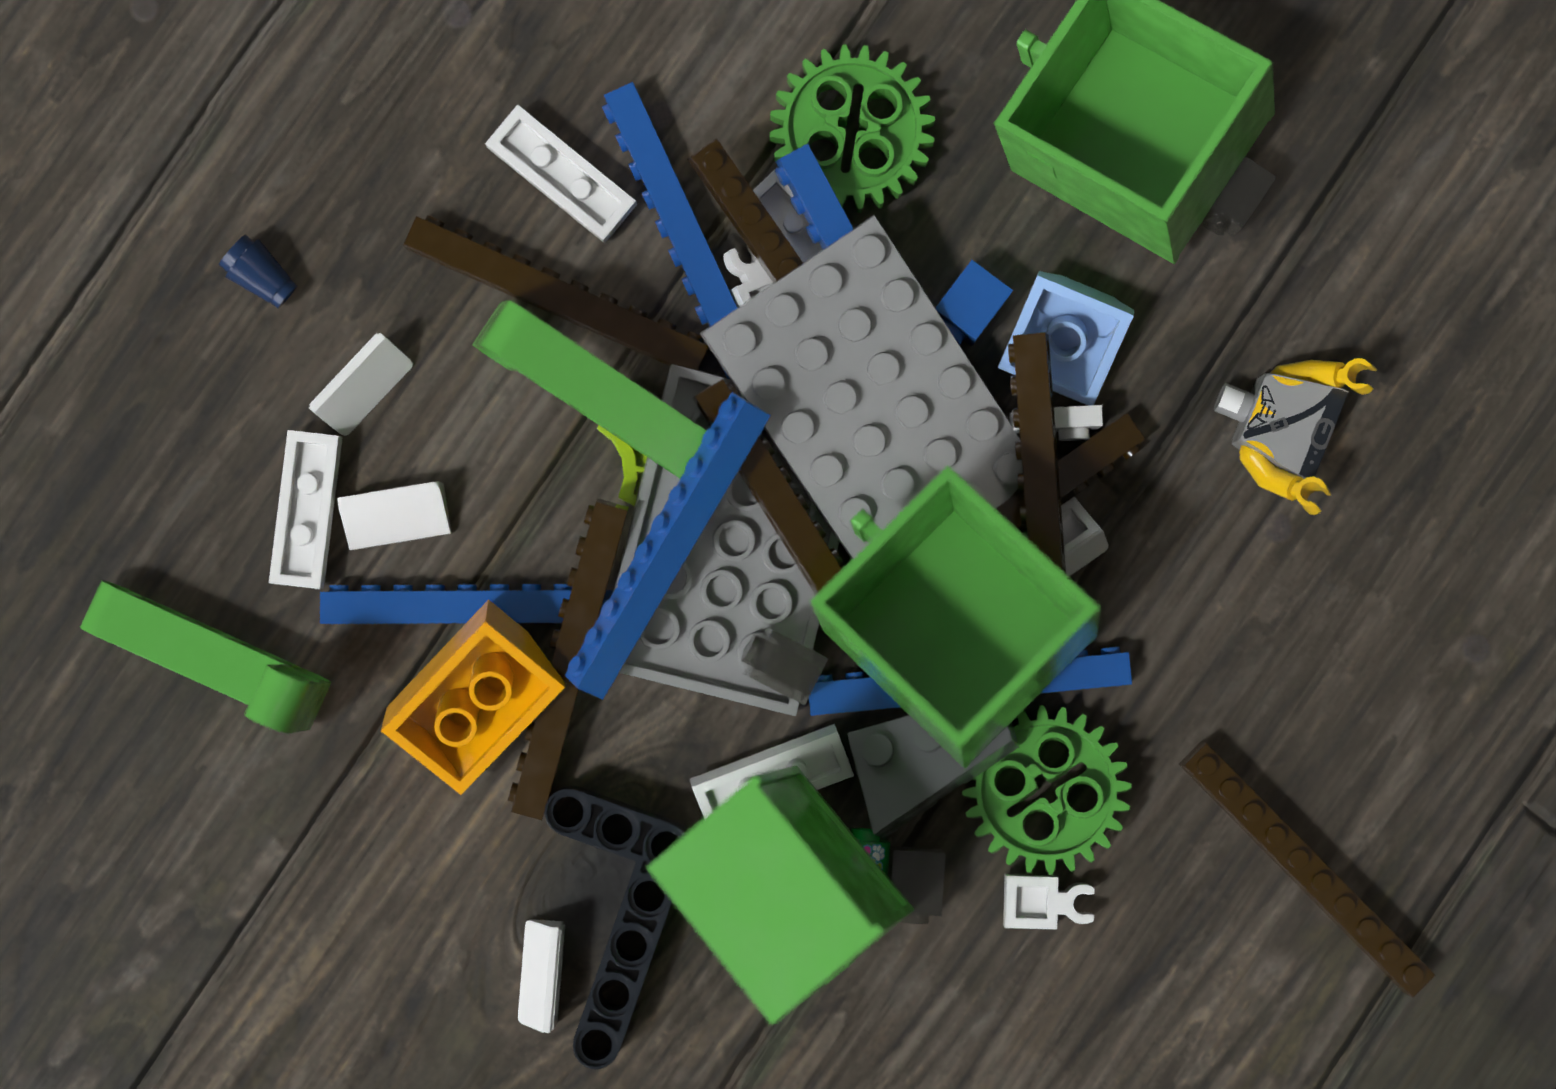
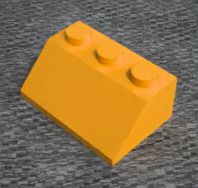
M488 599L387 706L381 732L462 795L565 688V682L528 631Z

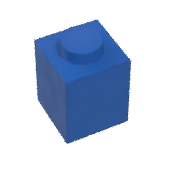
M971 260L935 309L957 343L960 345L964 340L972 346L1013 290L975 261Z

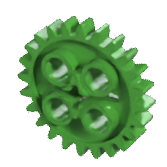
M842 45L840 59L833 61L827 50L823 49L821 50V66L816 67L812 62L804 59L802 61L804 78L792 73L787 75V83L793 92L777 91L776 100L786 109L773 110L770 113V121L783 126V128L770 132V142L785 145L774 153V160L776 162L807 143L810 146L819 139L831 141L837 149L836 155L827 161L817 160L842 208L846 200H853L857 213H862L865 198L871 197L873 203L880 209L883 207V192L886 190L897 199L902 196L900 179L912 185L917 182L918 176L911 168V165L926 167L929 158L919 151L918 148L933 147L935 138L921 132V130L934 126L935 116L920 114L922 110L929 106L931 99L930 96H914V93L920 86L921 80L919 77L904 82L902 78L906 69V63L902 62L891 70L887 67L888 52L884 51L877 61L874 62L869 60L868 46L864 45L858 58H851L847 45ZM860 85L863 87L858 129L861 131H858L856 134L851 169L848 173H843L840 167L846 137V129L844 127L847 126L853 89L855 86ZM826 90H835L844 97L845 104L837 110H826L819 105L817 97ZM876 98H884L893 104L895 113L886 119H879L869 112L867 105ZM875 147L885 154L887 163L881 168L870 169L861 163L859 154L867 148Z
M1043 705L1039 707L1037 720L1030 721L1024 710L1018 715L1019 725L1014 727L1019 748L973 778L976 781V787L963 790L962 795L969 799H976L978 805L966 812V816L968 818L982 817L984 821L975 831V835L983 837L992 833L995 837L988 851L994 854L1005 846L1009 849L1006 858L1007 865L1012 866L1021 855L1026 857L1027 873L1033 872L1039 860L1045 862L1048 874L1054 875L1057 860L1063 859L1068 869L1073 872L1075 871V855L1081 853L1086 860L1092 863L1095 861L1091 846L1094 843L1106 849L1111 847L1104 832L1106 829L1122 831L1123 826L1113 818L1114 812L1129 811L1130 805L1118 800L1117 794L1131 790V783L1116 780V775L1126 770L1128 765L1127 762L1111 763L1110 757L1117 751L1119 746L1116 742L1103 747L1099 744L1105 731L1102 726L1094 729L1091 733H1087L1084 731L1087 721L1086 715L1082 714L1072 725L1067 723L1065 707H1061L1056 719L1052 720L1048 719L1047 711ZM1051 741L1064 743L1069 750L1067 762L1058 768H1049L1040 761L1042 747ZM1080 763L1086 765L1087 769L1084 773L1057 787L1055 792L1058 799L1055 802L1049 804L1048 800L1040 798L1015 817L1007 815V810L1010 807L1024 801L1038 791L1036 784L1038 779L1044 777L1047 782L1051 783ZM1006 769H1017L1025 776V786L1015 796H1005L997 789V778ZM1087 784L1097 792L1098 801L1092 810L1078 812L1069 806L1068 795L1074 786ZM1035 812H1044L1054 821L1052 834L1047 839L1041 841L1029 838L1024 830L1026 819Z

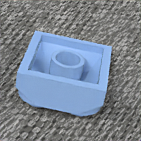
M1039 271L1008 344L1013 343V335L1046 332L1049 335L1053 391L1092 406L1133 319L1134 310L1115 297L1062 275ZM1007 345L998 368L1016 375L1015 363L1009 362Z

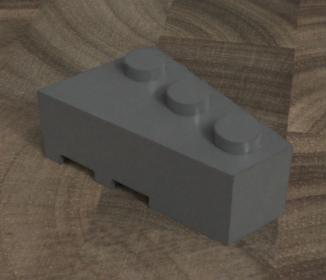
M910 715L847 733L873 833L883 839L896 832L897 828L922 811L925 812L937 804L938 800L963 783H968L1019 748L1011 722L964 769Z

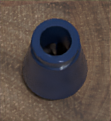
M246 234L229 249L219 263V266L227 272L225 278L268 303H272L277 309L289 299L298 287L260 239L254 242Z

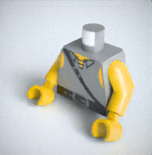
M1362 358L1353 359L1346 365L1342 362L1306 360L1276 366L1271 373H1265L1256 379L1251 393L1227 383L1223 385L1216 400L1214 411L1239 421L1231 444L1240 450V461L1259 487L1291 501L1297 499L1309 514L1317 515L1321 512L1316 504L1307 500L1311 493L1315 491H1321L1331 496V492L1326 484L1315 476L1349 392L1341 388L1346 384L1359 394H1369L1373 387L1364 383L1356 384V376L1360 371L1366 369L1377 371L1375 366Z

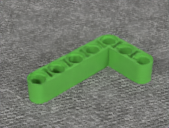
M510 300L499 303L472 344L476 349L511 371H518L680 479L685 472L687 462L694 457L702 443L703 435L706 432L705 429Z
M101 580L80 626L82 630L249 705L245 716L259 724L287 734L311 729L332 683L314 672L127 588L105 580Z

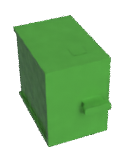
M1076 0L1047 45L1039 41L1038 36L1028 30H1024L1017 41L1021 61L1031 69L994 123L1012 172L1175 265L1179 255L1268 121L1275 114L1272 62L1158 0Z
M947 466L883 530L875 524L874 518L865 509H861L850 522L854 534L864 543L867 541L869 544L810 603L823 631L966 769L1052 680L1097 637L1100 607L954 470Z
M798 766L753 776L647 867L771 1025L810 998L825 984L832 981L850 966L855 959L915 910Z

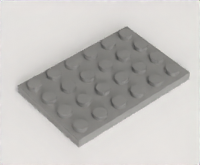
M875 216L870 217L700 333L742 397L771 415L764 426V430L851 560L869 544L867 541L864 543L854 534L850 522L861 509H865L874 518L875 524L883 530L947 466L954 470L994 509L1007 501L1018 489V473H1023L1022 460L1016 459L1015 441H1020L1019 436Z
M672 364L669 369L662 401L707 431L711 427L692 398L721 379L726 384L729 382L733 384L730 379ZM763 428L759 435L760 439L765 437L769 441L775 452L771 457L778 467L783 465L792 479L789 485L795 494L800 493L809 506L806 513L812 522L817 520L824 529L826 537L823 540L829 550L834 547L837 551L839 540ZM648 457L613 593L618 586L620 576L628 569L634 559L637 547L644 542L651 530L653 520L661 513L667 503L670 491L680 481V478ZM739 472L735 475L619 673L796 716L819 626V621L810 603L816 595Z

